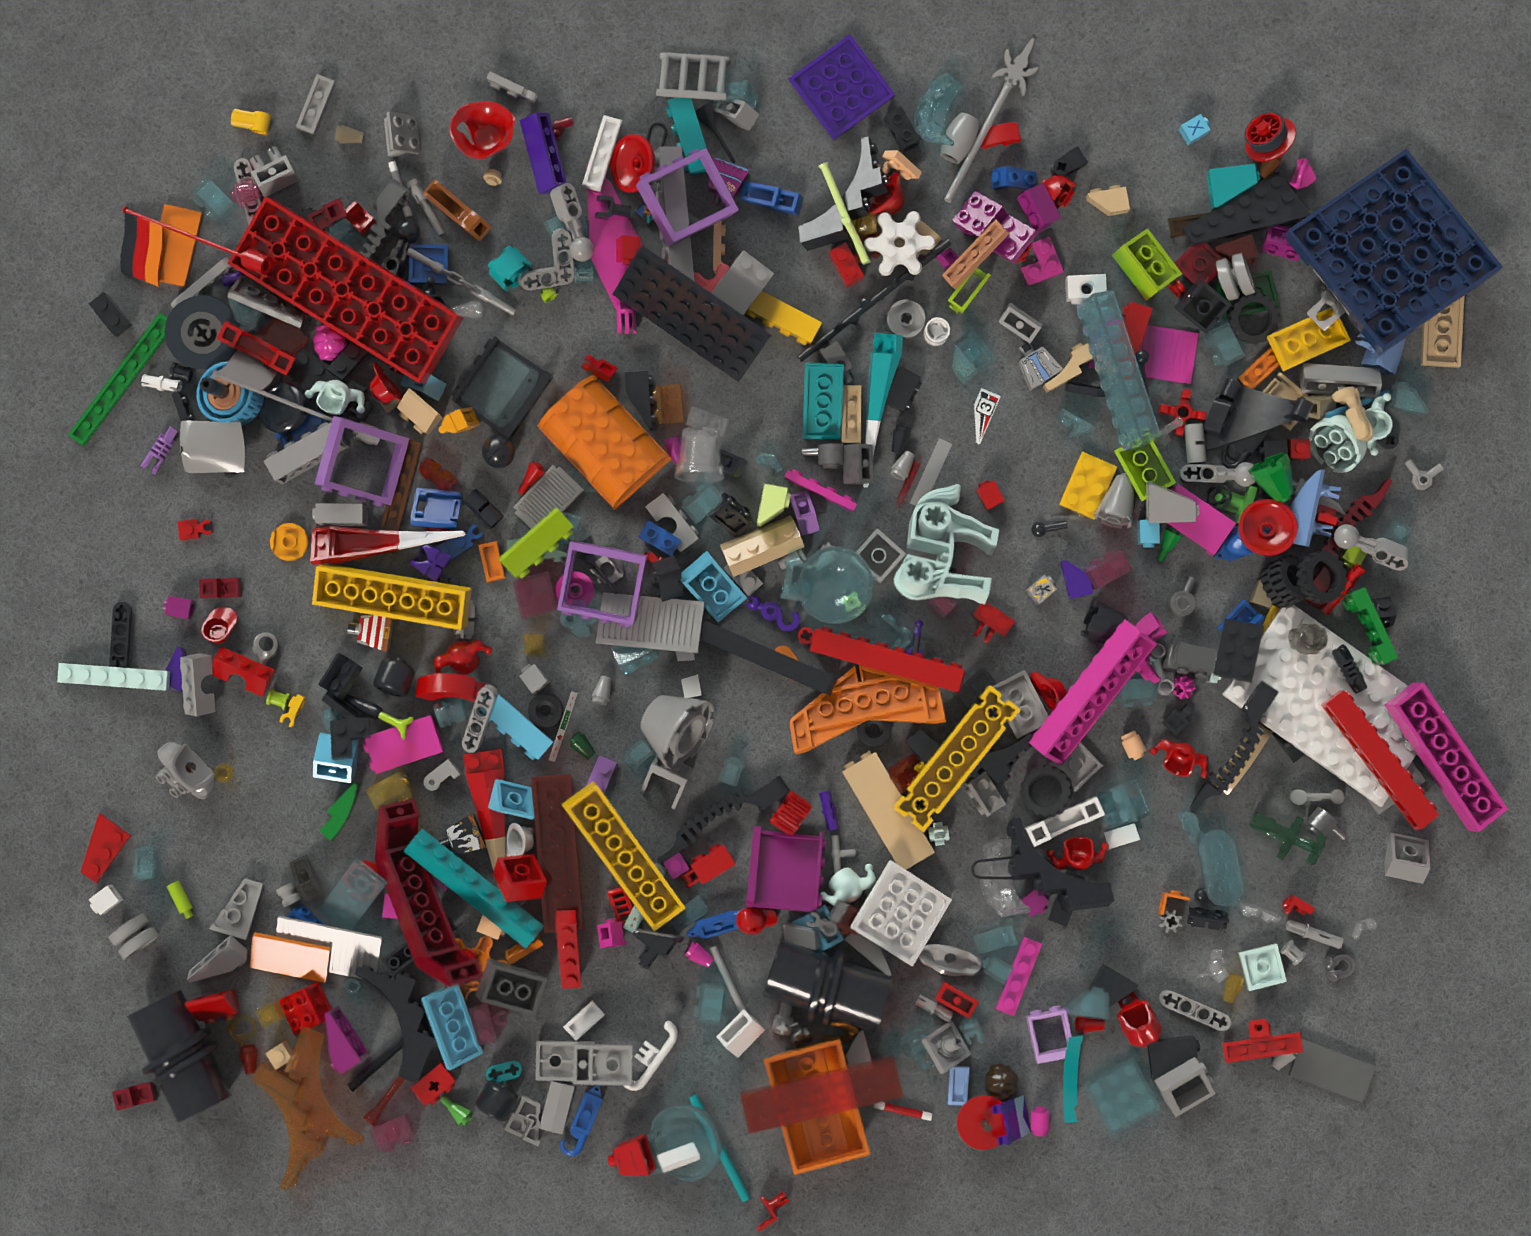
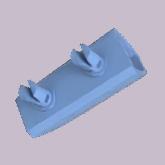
M1360 333L1357 337L1362 340L1356 341V344L1367 348L1361 365L1367 368H1378L1380 373L1385 375H1395L1406 338L1379 356Z
M1325 470L1316 471L1305 482L1290 506L1298 525L1297 536L1293 544L1309 547L1313 534L1331 537V533L1322 529H1333V525L1317 523L1315 520L1319 497L1325 496L1339 499V495L1330 491H1341V487L1324 484Z

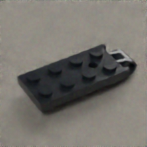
M302 347L295 355L297 359L287 376L283 374L280 378L283 382L289 381L301 387L304 392L310 390L317 381L328 382L338 380L328 372L327 368L330 365ZM350 378L343 382L349 389L360 390L363 393L367 391L366 388ZM320 392L314 393L310 399L316 402ZM365 400V411L358 413L356 410L358 403L349 402L344 412L336 416L348 420V417L352 414L365 422L375 406Z

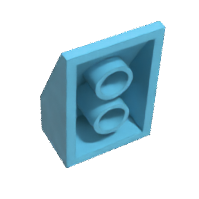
M707 551L681 572L682 579L680 580L698 601L705 602L704 608L717 622H720L747 598Z

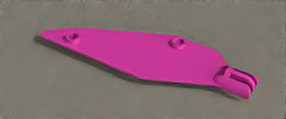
M605 176L601 192H595L587 188L589 239L594 245V253L591 260L617 311V333H622L621 317H624L625 334H629V317L632 316V333L637 334L636 311L612 295L629 267L624 266L623 263L616 262V239L622 235L637 236L627 217L613 215L608 220L595 218L596 212L607 213L608 209L607 203L597 201L598 195L612 196L615 204H621L611 182Z

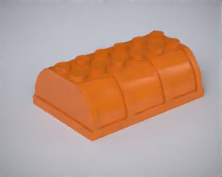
M595 375L588 376L573 387L546 412L537 425L543 434L614 510H617L672 460Z
M840 1039L814 1043L784 1051L764 1059L794 1175L870 1155Z

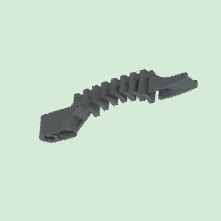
M395 179L385 187L373 205V208L378 212L379 224L376 227L372 225L370 229L377 236L374 238L369 234L367 237L373 244L372 246L367 243L363 245L368 250L366 254L361 250L359 251L373 261L376 257L379 258L381 256L379 253L386 248L384 246L386 242L389 243L391 241L389 232L394 234L396 230L390 226V222L411 194L409 189Z

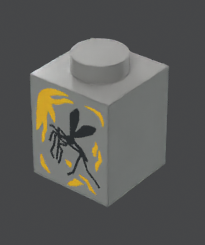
M1043 575L1025 591L1039 605L1057 590L1055 587L1056 582L1050 576L1046 577Z

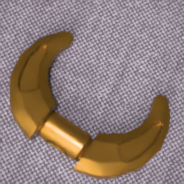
M843 1021L831 1022V1026L843 1027L847 1030V1033L835 1037L823 1035V1038L827 1041L840 1039V1043L849 1042L854 1039L855 1033H858V1027Z

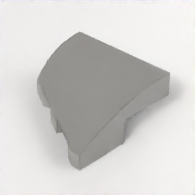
M520 1093L519 1101L505 1122L503 1129L531 1144L539 1146L540 1103Z

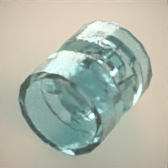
M461 698L450 699L449 703L444 701L434 704L435 714L441 728L452 725L453 721L460 723L467 720L466 710Z

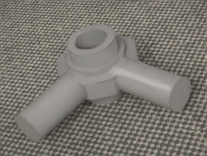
M1411 459L1405 462V465L1413 474L1411 483L1416 490L1424 491L1432 485V478L1444 470L1441 464H1437L1428 472L1419 471Z

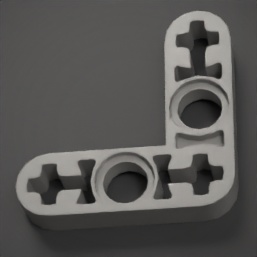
M558 228L552 234L554 267L523 272L518 280L522 288L531 291L566 285L573 281L574 266L573 257L570 254L572 242L568 231ZM561 234L565 236V238H562V244L561 241L558 240V238L561 237ZM561 252H567V258L564 261H559L558 257ZM564 269L568 273L565 279L561 277L564 274ZM550 273V281L542 282V276ZM527 277L533 280L529 281V285L524 282L527 281Z

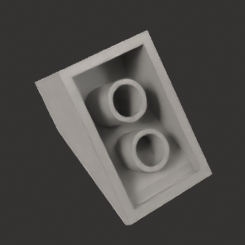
M743 250L711 293L743 315L774 273Z

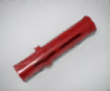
M1356 563L1345 576L1347 583H1345V591L1341 593L1342 596L1336 598L1335 601L1323 603L1319 609L1329 615L1347 592L1356 586L1355 583L1366 570Z

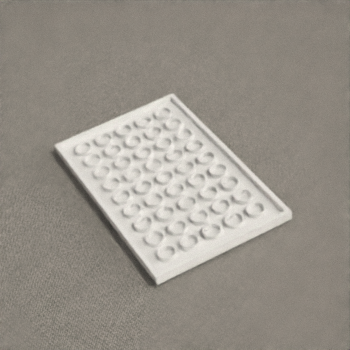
M1295 605L1287 608L1282 606L1262 635L1252 683L1232 680L1222 695L1242 709L1261 680L1278 690L1276 698L1262 716L1260 722L1289 743H1292L1300 751L1373 803L1382 807L1389 795L1322 708L1321 704L1338 691H1348L1354 698L1353 702L1365 712V718L1369 723L1375 725L1378 730L1377 734L1381 739L1383 738L1388 742L1390 751L1400 758L1402 767L1407 770L1416 756V752L1384 705L1408 686L1375 662L1372 663L1371 659ZM1343 644L1350 651L1354 658L1353 661L1359 667V672L1362 673L1367 685L1365 690L1357 694L1354 693L1346 682V677H1343V672L1340 671L1341 668L1337 666L1331 653Z

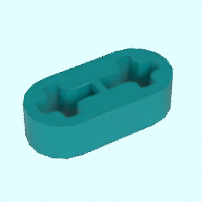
M517 1060L495 1064L487 1069L486 1078L488 1081L496 1080L498 1082L515 1079L521 1075L523 1066ZM511 1064L519 1068L516 1074H513V1072L506 1073V1070L511 1068ZM492 1069H495L496 1072L503 1071V1074H499L497 1079L494 1076L490 1077Z

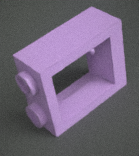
M1060 1006L1050 1007L1049 1011L1046 1012L1041 1010L1031 1011L1030 1015L1026 1016L1037 1064L1065 1058L1066 1047L1039 1052L1033 1024L1035 1020L1060 1015L1067 1044L1068 1038L1072 1036L1066 1010Z

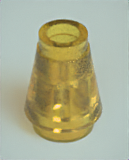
M1230 973L1226 977L1222 999L1233 1003L1245 985L1243 983L1245 979L1237 974Z

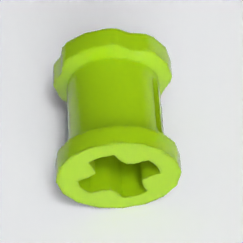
M271 688L266 704L280 706L283 710H286L290 694L279 693Z

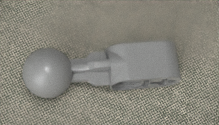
M564 183L552 189L551 199L558 219L565 223L567 231L571 233L573 239L570 245L571 256L577 261L584 262L593 256L594 245L590 239L583 237L580 221L582 209L575 188L570 183Z
M1243 462L1235 469L1226 468L1222 465L1188 464L1181 467L1178 472L1179 479L1185 483H1224L1226 480H1235L1237 484L1243 487L1255 484V481L1248 472L1254 465L1249 462ZM1197 468H1199L1197 475L1189 476V479L1187 475L1183 474L1187 469H1189V472H1197ZM1204 469L1211 470L1212 477L1210 479L1203 477Z
M1350 524L1339 526L1334 533V541L1340 548L1350 549L1354 546L1359 547L1363 552L1373 556L1375 562L1394 570L1401 571L1408 567L1409 551L1404 545L1386 538L1375 540L1373 538L1361 537L1358 530Z

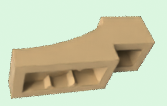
M1080 343L1072 348L1073 351L1069 354L1071 359L1066 367L1056 377L1043 385L1046 393L1079 376L1082 373L1079 367L1095 358L1088 343L1085 345Z

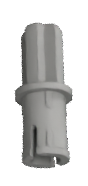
M922 994L919 995L915 1006L930 1012L929 1015L934 1014L947 1022L953 1016V1011L939 1005L938 1001L934 1002L922 996Z

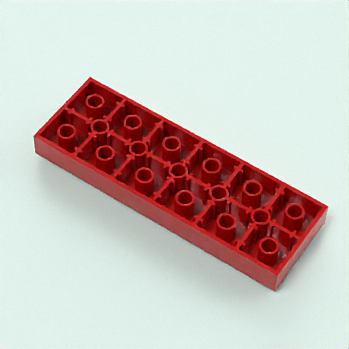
M266 196L235 251L242 254L247 249H252L272 258L270 271L263 275L242 266L241 257L233 254L227 263L422 384H426L464 318L294 211Z

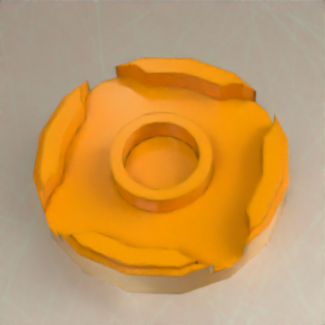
M284 523L272 532L270 548L279 559L296 561L307 552L309 538L306 531L299 525Z

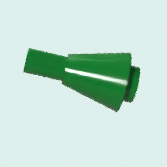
M1172 527L1169 530H1164L1162 549L1157 557L1158 561L1164 563L1168 552L1182 538L1178 530Z

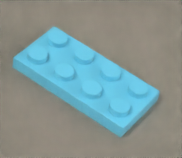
M459 985L450 988L445 986L421 998L447 1070H452L483 1054Z

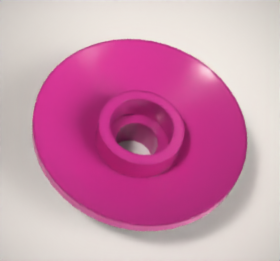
M573 571L567 604L585 607L593 598L594 585L586 574ZM564 575L560 577L556 584V596L558 601L560 597ZM573 586H577L579 590L577 592H573L571 588Z

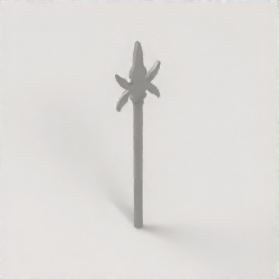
M1034 38L1027 43L1022 53L1014 59V65L1011 64L1009 50H1005L1004 61L1007 68L996 71L991 77L1003 76L1006 73L1008 76L1004 77V87L944 198L946 202H952L1009 91L1013 86L1017 85L1016 81L1018 80L1020 82L1021 94L1024 96L1026 93V83L1023 77L1031 76L1039 69V67L1028 69L1026 72L1023 71V68L1025 69L1027 66V58L1032 49Z

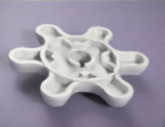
M915 211L909 212L906 219L901 223L893 221L889 213L883 212L879 214L877 221L882 228V233L879 237L867 238L864 241V248L869 252L878 251L882 254L883 261L879 265V272L882 275H890L894 267L899 264L905 265L913 275L921 272L922 265L918 261L917 255L921 250L934 248L936 241L931 235L922 236L917 233L916 227L921 220L919 213ZM898 238L905 241V245L901 248L894 245V241Z

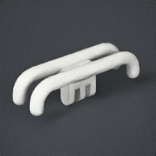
M671 1021L665 1022L664 1028L669 1032L670 1036L660 1050L648 1041H645L644 1045L649 1050L647 1051L642 1047L639 1049L645 1056L642 1057L636 1053L634 1057L648 1068L639 1080H632V1085H624L625 1088L631 1091L642 1089L669 1053L678 1037L677 1028Z

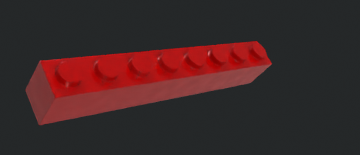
M824 626L821 629H815L810 647L812 652L958 693L961 692L966 670L962 669L963 665L951 662V666L943 664L944 660L935 657L931 661L924 659L925 655L914 652L913 655L906 654V649L895 647V650L888 648V644L878 641L874 645L869 643L870 639L860 636L856 640L851 638V634L842 631L838 635L832 633L833 629Z
M1338 691L1321 704L1322 708L1415 830L1424 828L1439 816L1436 806L1433 802L1427 800L1424 796V790L1412 780V774L1402 767L1400 758L1390 751L1388 742L1383 738L1381 739L1377 734V728L1374 724L1368 722L1365 718V712L1353 702V696L1348 691Z

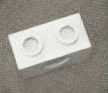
M1106 274L1067 276L1065 279L1066 302H1071L1073 305L1083 304V301L1098 304L1102 303V300H1105L1107 297ZM1088 286L1091 289V293L1084 294L1081 287Z

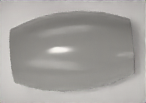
M960 113L951 122L944 134L940 155L952 163L959 164L968 155L977 138L979 120L970 114Z

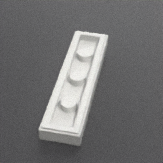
M603 116L582 187L601 192L622 120Z

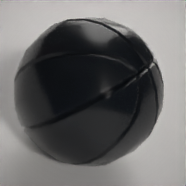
M493 435L485 440L482 447V457L489 466L504 468L510 465L515 457V445L510 438L504 435Z

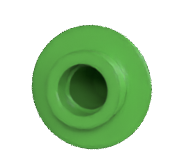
M446 1095L441 1098L440 1101L449 1109L458 1126L462 1124L466 1126L471 1121L472 1111L452 1102Z

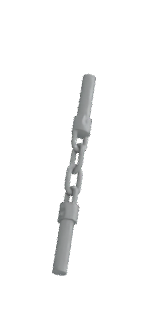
M408 249L407 255L428 266L438 275L442 273L447 276L449 281L468 288L473 295L483 301L490 302L510 315H514L515 308L496 298L489 291L478 285L468 283L461 275L444 269V265L437 261H432L414 249ZM452 274L460 278L459 282L450 278ZM476 288L481 290L480 294L474 292Z

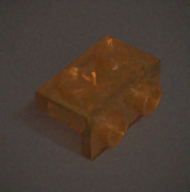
M681 384L656 385V390H653L654 401H657V409H655L656 421L659 420L661 425L685 423Z

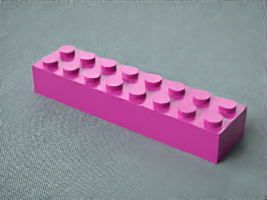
M1124 620L1117 627L1112 637L1105 642L1101 651L1094 656L1087 669L1081 673L1076 683L1069 688L1066 696L1058 702L1055 710L1045 719L1041 728L1033 734L1029 743L1044 756L1062 766L1157 643L1127 620Z
M1413 682L1384 705L1468 831L1480 832L1508 810L1424 682Z

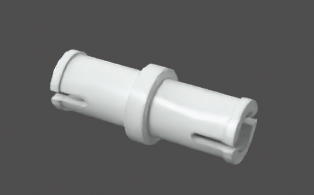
M144 374L141 382H145L141 383L143 387L157 388L158 391L180 392L182 389V385H179L182 384V381L167 379L165 376L155 377Z

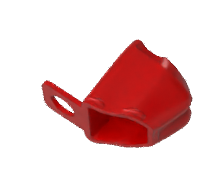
M1134 992L1118 1001L1122 1010L1118 1012L1117 1018L1119 1019L1122 1033L1129 1043L1136 1047H1146L1148 1044L1156 1042L1161 1035L1162 1027L1149 1001H1139ZM1128 997L1133 998L1130 1004H1123L1124 999Z

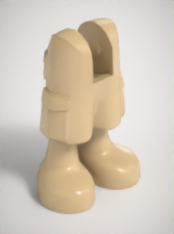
M1352 386L1333 393L1332 398L1335 402L1349 406L1345 414L1356 438L1365 442L1370 441L1373 438V428L1367 419L1365 408L1362 407L1358 389Z

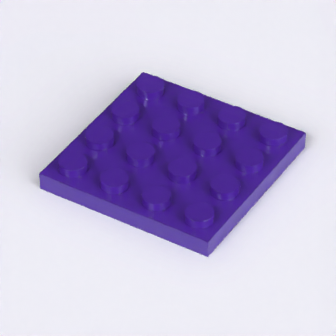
M850 34L788 78L790 84L833 141L895 97L894 92Z

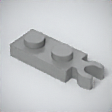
M489 72L487 76V81L490 83L489 86L498 91L503 89L512 98H524L535 104L538 98L536 93L526 90L524 87L492 72Z

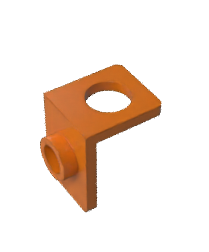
M1180 891L1162 892L1158 914L1164 915L1167 896L1190 901V898L1182 896Z

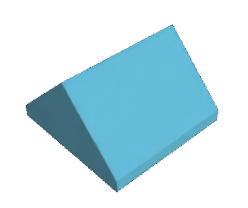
M496 779L488 808L497 812L533 820L532 789L528 786Z

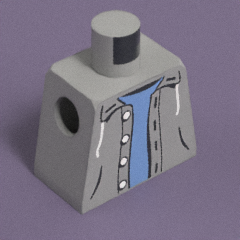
M1028 342L1020 347L1025 357L1018 364L1030 391L1063 370L1043 346L1036 351Z

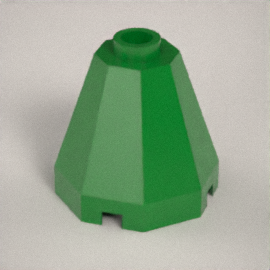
M1279 453L1264 459V463L1260 464L1258 462L1248 470L1251 478L1273 500L1285 502L1291 498L1290 495L1294 491L1291 464L1287 454Z

